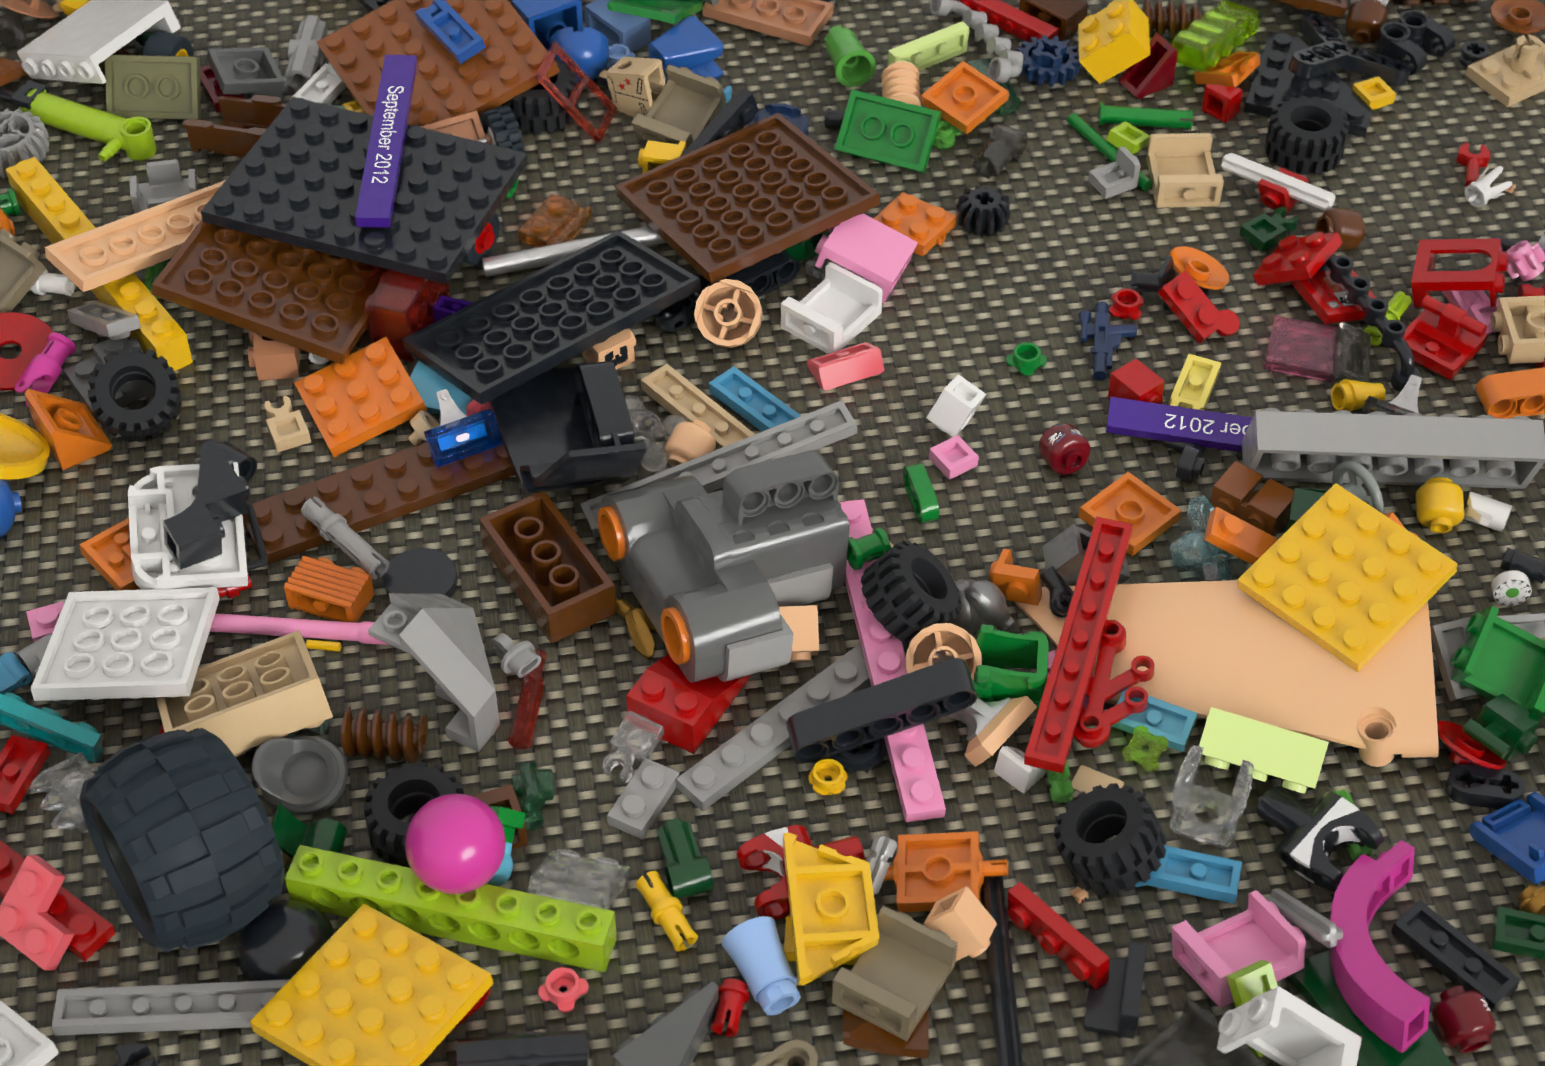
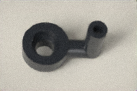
M1163 441L1164 447L1183 452L1177 467L1176 479L1191 483L1194 477L1200 479L1206 459L1202 458L1206 451L1205 446L1196 443Z

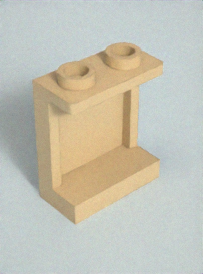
M1211 133L1151 134L1149 136L1146 161L1150 180L1153 182L1152 189L1156 208L1215 207L1220 205L1224 181L1222 174L1215 173L1211 156L1213 140Z

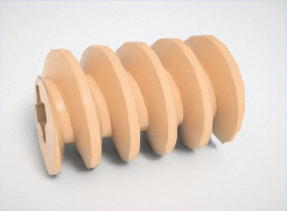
M906 61L890 64L881 76L882 97L921 106L918 68Z

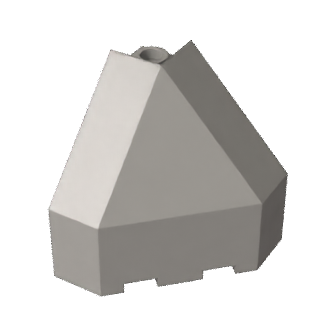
M389 593L391 604L368 630L369 635L411 654L437 682L435 685L436 696L458 705L460 708L445 727L446 737L480 752L500 726L496 690L474 609L443 594Z

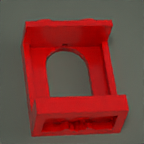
M1501 238L1419 240L1411 280L1414 307H1420L1426 295L1430 296L1431 291L1489 290L1490 306L1496 307L1498 293H1504L1505 277L1502 272H1507L1508 252H1502ZM1481 253L1492 259L1487 267L1480 270L1435 271V254Z

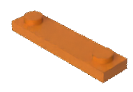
M1216 506L1209 513L1204 540L1253 565L1278 538Z

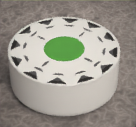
M1515 570L1499 574L1491 584L1495 601L1503 606L1519 605L1525 602L1532 592L1527 575Z

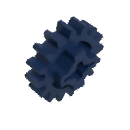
M1043 35L1041 39L1031 37V43L1023 41L1022 47L1017 48V51L1022 52L1024 58L1022 71L1019 76L1027 75V82L1037 80L1038 86H1041L1044 82H1047L1050 87H1053L1054 83L1057 82L1065 85L1066 79L1073 81L1075 74H1079L1078 47H1069V40L1059 41L1058 36H1055L1052 40L1048 39L1046 35Z

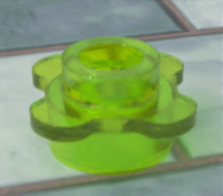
M1137 726L1133 730V737L1129 745L1123 748V756L1127 761H1136L1142 764L1146 771H1154L1159 766L1158 759L1161 753L1168 749L1169 742L1164 736L1157 737L1149 733L1147 727ZM1144 745L1149 746L1148 752H1143L1142 747Z

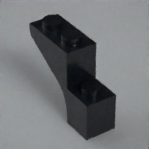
M215 439L206 441L201 446L197 495L193 503L183 512L163 520L164 544L180 570L221 555L222 538H225L222 522L247 513V497L250 496L249 486L243 476H237L231 456L226 450L222 451Z

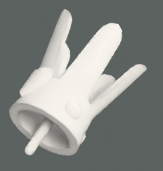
M1502 166L1496 167L1482 179L1489 167H1486L1478 180L1471 182L1465 188V197L1471 205L1482 207L1488 203V200L1505 195V193L1501 192L1512 186L1513 183L1511 181L1490 188V184L1502 173Z

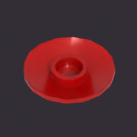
M1445 720L1437 721L1438 737L1451 750L1449 758L1457 765L1474 764L1495 770L1505 767L1506 760L1501 759L1462 731L1463 726Z

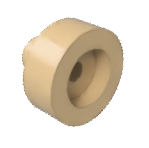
M420 410L410 420V424L415 431L408 439L413 445L421 444L424 441L434 442L432 433L439 428V422L426 411Z

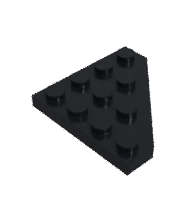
M1270 32L1260 59L1261 64L1256 70L1245 102L1244 112L1270 117L1273 108L1277 107V104L1281 101L1286 102L1288 98H1299V96H1306L1308 98L1318 97L1320 100L1332 102L1333 106L1340 107L1342 109L1341 112L1346 113L1347 121H1349L1350 125L1348 134L1365 138L1372 109L1334 71L1313 78L1299 77L1290 72L1288 66L1293 53L1309 47L1299 37L1290 36L1286 33Z

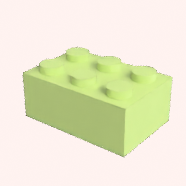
M1210 707L1197 753L1206 755L1204 759L1205 764L1225 770L1229 769L1230 763L1244 767L1242 774L1244 776L1267 782L1269 775L1284 779L1281 787L1305 794L1307 787L1316 788L1329 742Z

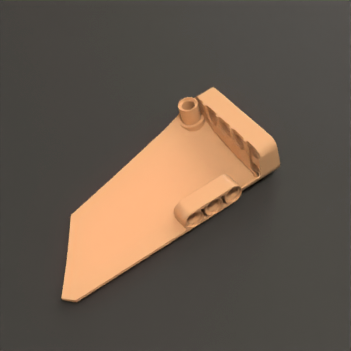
M1237 580L1117 584L1107 620H1116L1126 629V646L1121 652L1115 654L1110 680L1131 669V662L1135 657L1145 655L1154 661V676L1151 680L1139 682L1132 687H1142L1147 691L1148 696L1198 713L1197 718L1207 719L1210 707L1313 738L1359 748L1360 759L1365 764L1374 767L1389 764L1394 759V754H1401V758L1438 757L1437 710L1428 601L1357 672L1240 590ZM1069 586L1074 592L1075 586ZM1041 587L1042 598L1038 606L1017 602L1016 604L1057 647L1066 617L1060 618L1051 612L1049 608L1050 591L1047 587ZM1098 650V653H1097V656H1096V660H1095V663H1094V667H1093V670H1092V674H1091V676H1092L1093 679H1094L1095 669H1096L1097 660H1098V655H1099V651H1100V650ZM1144 666L1137 668L1140 671L1148 670V668ZM1121 693L1105 701V703L1117 705Z

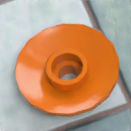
M1185 246L1175 247L1169 253V256L1173 257V269L1179 275L1186 270L1199 287L1218 290L1224 289L1229 283V274L1225 267L1207 253Z

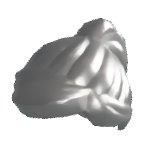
M959 579L954 581L959 590L958 594L961 597V611L957 618L950 622L951 624L965 629L971 636H973V632L981 630V624L994 625L1000 631L1011 629L1015 625V621L1008 611L1005 596L997 585L988 580Z

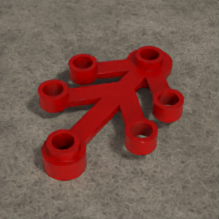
M1107 620L1099 646L1100 651L1094 679L1092 676L1090 677L1086 696L1089 698L1087 710L1082 706L1073 736L1079 744L1087 748L1101 746L1110 736V726L1133 713H1141L1148 707L1147 691L1142 687L1132 686L1153 678L1154 661L1150 657L1145 655L1135 657L1131 662V669L1110 680L1115 654L1121 652L1126 646V629L1116 620ZM1144 666L1147 667L1148 670L1140 671L1137 668ZM1128 689L1125 692V701L1103 712L1105 701ZM1138 697L1141 698L1142 701L1133 702L1131 701V699ZM1093 725V726H1097V727H1095V728H1087L1086 726Z

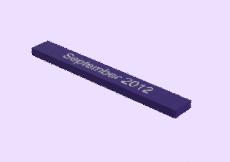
M385 55L355 216L356 227L389 228L391 226L418 65L417 55Z
M1110 397L1106 432L1168 442L1196 443L1209 448L1242 452V439L1253 417Z

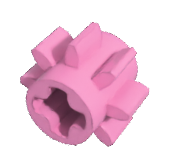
M1525 240L1513 245L1506 251L1508 252L1507 272L1512 279L1519 276L1522 281H1528L1543 272L1542 262L1545 261V254L1538 243L1531 246Z

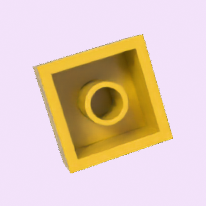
M1114 0L1098 13L1087 16L1078 24L1079 62L1101 84L1150 56L1148 17L1133 0Z

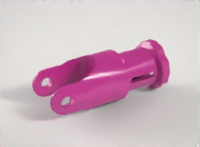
M51 332L42 352L33 357L16 383L15 391L23 393L32 385V390L48 393L62 373L61 366L67 357L72 356L76 350L72 340L60 333Z

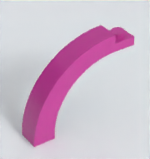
M1402 840L1388 852H1382L1377 860L1362 854L1342 877L1332 902L1331 921L1342 929L1343 938L1337 940L1335 947L1329 948L1333 976L1346 1003L1368 1029L1401 1053L1428 1030L1430 998L1409 986L1385 964L1372 943L1368 927L1378 909L1413 878L1415 847Z

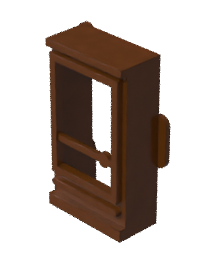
M255 95L251 99L220 96L218 101L223 122L219 125H214L211 121L187 119L183 121V126L186 127L192 152L199 153L204 149L208 152L214 151L216 154L245 157L287 104H281L280 97Z

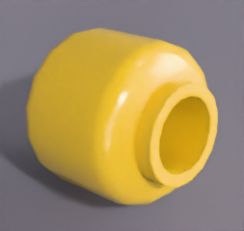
M1435 477L1426 480L1424 485L1416 491L1417 521L1422 526L1430 528L1434 533L1451 531L1454 526L1464 519L1463 490L1449 478Z

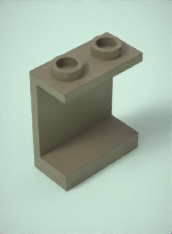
M883 906L879 911L878 930L880 938L878 945L862 953L851 971L841 967L833 979L832 1003L907 1041L955 967L958 942L952 940L942 931L932 930L914 921L906 913L895 912Z

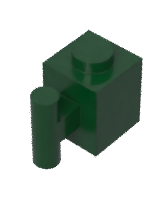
M1502 693L1486 703L1476 721L1471 718L1465 724L1462 731L1501 759L1508 761L1519 753L1525 755L1531 750L1538 739L1534 732L1541 720Z

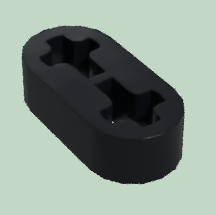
M1468 764L1454 766L1450 770L1445 784L1446 794L1453 801L1464 805L1500 809L1521 799L1525 789L1522 778L1512 771L1488 769ZM1459 780L1466 781L1467 787L1470 788L1463 787V783ZM1500 786L1506 787L1507 792L1510 794L1503 793V789Z

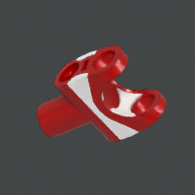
M792 825L759 835L746 841L737 851L738 862L744 870L757 869V871H769L781 877V880L772 885L771 889L762 892L756 897L754 905L760 917L768 916L775 920L791 916L782 843L783 834L792 833L797 835L796 841L817 849L820 846H813L807 829L802 825ZM856 836L822 844L836 850L842 856H853L866 861L862 844Z

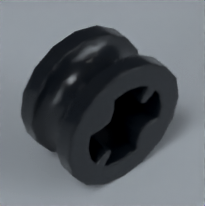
M1480 41L1465 42L1462 45L1459 61L1463 66L1468 67V65L1486 58L1489 48Z

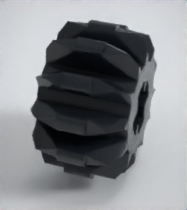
M976 185L974 190L965 189L964 194L959 196V201H957L958 225L964 226L966 232L974 231L977 237L981 233H986L991 237L993 231L1002 232L1003 227L1008 225L1011 215L1009 196L1002 195V189L993 190L990 185L986 188Z

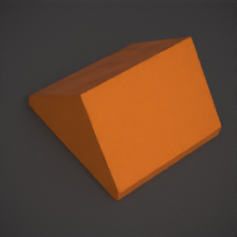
M29 388L26 390L25 397L35 428L47 440L50 452L62 470L110 450L112 447L111 442L84 403Z

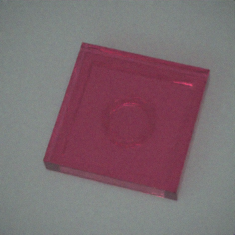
M1275 315L1264 369L1331 382L1342 328Z

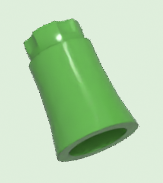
M837 25L829 29L828 35L824 38V43L834 65L838 81L847 87L865 84L875 73V58L862 46L856 35L849 28Z

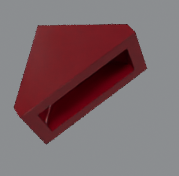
M1156 33L1150 41V56L1129 67L1118 82L1138 99L1172 86L1178 50Z

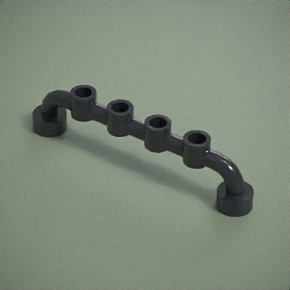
M1333 254L1317 272L1331 270L1330 279L1345 287L1348 291L1347 300L1354 305H1359L1365 312L1364 321L1370 326L1377 327L1382 333V344L1397 352L1401 364L1393 369L1390 382L1394 389L1401 392L1411 375L1421 376L1420 371L1415 367L1412 350L1403 339L1406 326L1399 320L1387 319L1388 304L1385 300L1380 298L1371 299L1368 293L1371 284L1368 279L1352 276L1353 261L1351 258Z

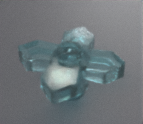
M1205 495L1191 498L1187 514L1193 531L1179 535L1177 540L1172 541V559L1179 568L1192 570L1202 567L1205 581L1232 580L1233 577L1227 558L1234 557V555L1204 540L1209 513L1214 507Z

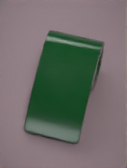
M280 803L276 806L271 822L280 850L292 859L299 845L342 854L347 829L338 821L324 818L318 819L308 826L292 815Z

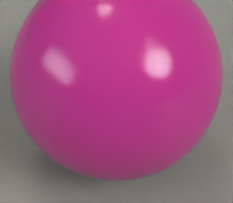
M446 794L426 803L412 818L405 839L406 857L414 874L426 886L446 894L468 893L485 885L498 871L506 848L503 825L494 810L480 799L465 794Z

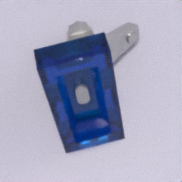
M447 389L436 392L441 413L439 419L440 426L424 431L432 462L437 468L503 445L495 413L491 409L467 416L457 407Z

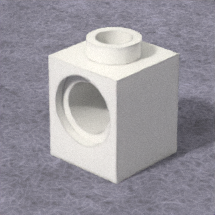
M958 374L944 388L926 418L934 423L938 429L954 437L970 422L987 394Z

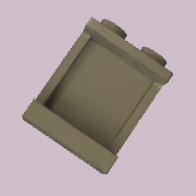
M668 65L665 69L668 76L667 83L648 114L645 116L637 113L632 121V125L638 139L647 143L650 140L678 145L680 141H686L687 149L719 114L727 100L721 84L716 79L709 76L704 78L696 75L685 67L677 68Z
M4 228L0 230V313L12 312L47 269L37 259L40 255L37 250L26 242H23L20 246L17 244L18 239Z

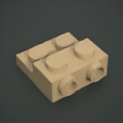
M1545 296L1499 298L1496 312L1491 313L1490 319L1492 331L1500 333L1498 337L1499 354L1507 355L1509 364L1543 362L1545 358Z

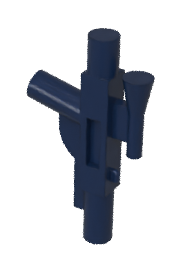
M1104 301L1097 302L1095 305L1094 323H1089L1092 316L1089 311L1083 310L1078 314L1081 324V342L1086 343L1087 338H1094L1093 348L1090 349V352L1093 353L1094 361L1093 378L1098 381L1105 380L1107 369H1112L1113 351L1120 346L1121 338L1137 336L1136 324L1109 325L1108 304Z

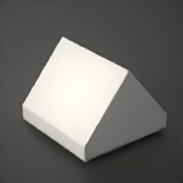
M1002 746L998 754L994 773L1024 794L1044 776L1046 770L1024 765V752L1018 748Z

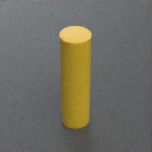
M307 639L306 647L307 649L340 652L341 642Z

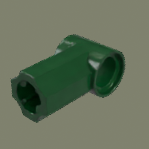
M680 818L666 821L662 827L657 829V839L666 863L665 873L671 896L681 899L713 891L714 884L709 862L705 855L701 856L690 821H683Z

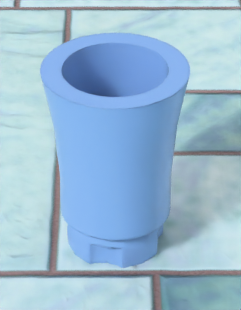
M762 916L747 920L734 927L725 935L722 940V947L736 964L754 1000L761 1005L766 1015L780 1014L799 1002L801 996L796 987L797 980L787 961L775 920L772 917Z

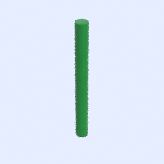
M1071 113L1067 118V123L1112 163L1115 162L1117 149L1076 113ZM1139 172L1137 185L1143 191H1147L1152 187L1153 182L1144 173Z

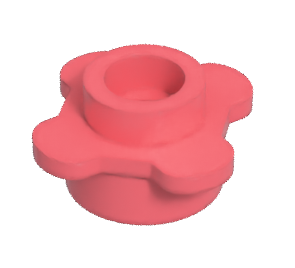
M559 967L550 972L547 976L546 984L539 987L538 994L542 1001H550L558 1006L560 1012L568 1013L575 1008V1002L580 995H585L588 992L589 985L587 980L579 978L574 970ZM567 988V991L561 992L560 989Z

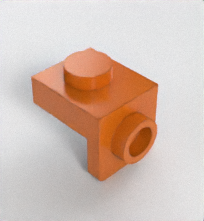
M1003 549L998 561H993L990 567V582L997 585L1006 600L1038 606L1042 598L1039 569L1013 565L1012 551L1010 549Z

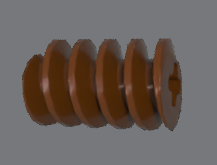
M1144 0L1142 11L1149 20V37L1153 30L1156 29L1157 33L1162 37L1165 31L1168 30L1172 40L1177 32H1180L1182 41L1187 39L1189 33H1192L1194 42L1199 40L1203 9L1199 12L1196 3H1193L1190 10L1187 11L1184 2H1181L1178 9L1175 10L1173 1H1169L1166 8L1163 9L1161 0H1157L1153 8H1151L1150 0Z
M350 706L345 712L341 727L343 751L347 756H354L359 751L360 756L363 758L370 757L374 752L375 757L379 760L385 759L389 754L390 759L396 762L405 756L408 763H415L425 749L428 734V717L423 714L418 725H414L412 713H407L403 723H399L397 712L392 711L388 721H383L382 711L377 709L372 720H369L366 708H361L357 718H353Z

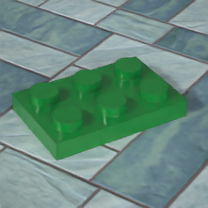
M852 89L834 150L925 174L942 113L937 110Z

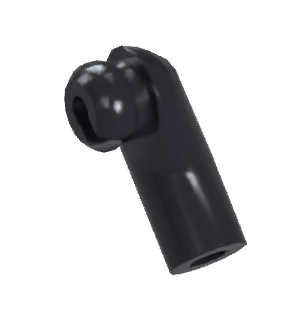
M1051 566L1040 575V579L1050 591L1049 608L1051 612L1057 617L1065 618L1074 592L1056 568Z

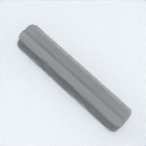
M1280 888L1272 889L1271 896L1265 897L1267 901H1272L1277 906L1280 914L1288 922L1326 947H1335L1337 940L1343 938L1342 929L1337 927L1335 923Z

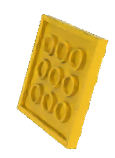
M1335 483L1237 579L1240 590L1349 667L1359 672L1457 572L1458 563Z
M364 903L249 1022L253 1032L309 1066H420L494 983L491 973Z

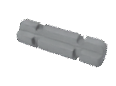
M883 835L875 836L870 850H873L871 856L868 855L866 862L870 863L874 895L879 894L890 865L887 862L888 858L893 857L897 846L895 840Z

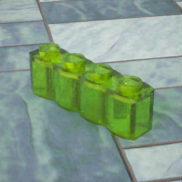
M1222 0L1214 10L1207 11L1201 20H1195L1187 30L1180 31L1174 38L1172 46L1178 50L1177 63L1201 72H1206L1211 67H1214L1224 56L1227 57L1237 46H1241L1245 40L1257 33L1260 25V19H1258L1259 11L1229 0Z

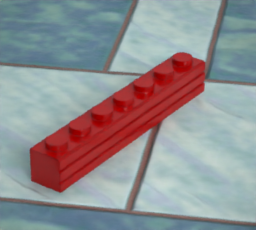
M956 0L967 5L973 11L985 12L987 23L997 25L999 29L1026 42L1031 43V37L1041 39L1043 35H1046L1048 39L1052 40L1055 36H1058L1059 28L1000 0Z

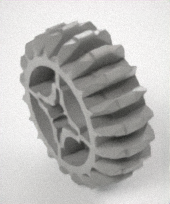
M6 108L0 112V175L3 179L7 177L6 168L32 157H35L38 161H43L46 159V153L50 151L47 128L44 127V123L40 120L39 116H33L31 111L23 113L20 108L15 111H10Z

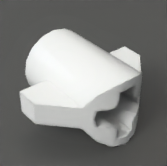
M1470 492L1467 500L1468 506L1464 510V520L1503 532L1512 505Z

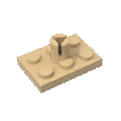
M1525 35L1518 37L1515 45L1468 65L1465 76L1506 107H1510L1545 90V44L1535 36L1528 35L1526 40Z

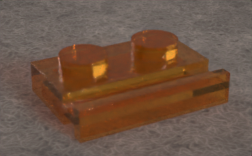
M551 193L519 230V240L536 247L572 241L592 217L591 207H579L578 202Z

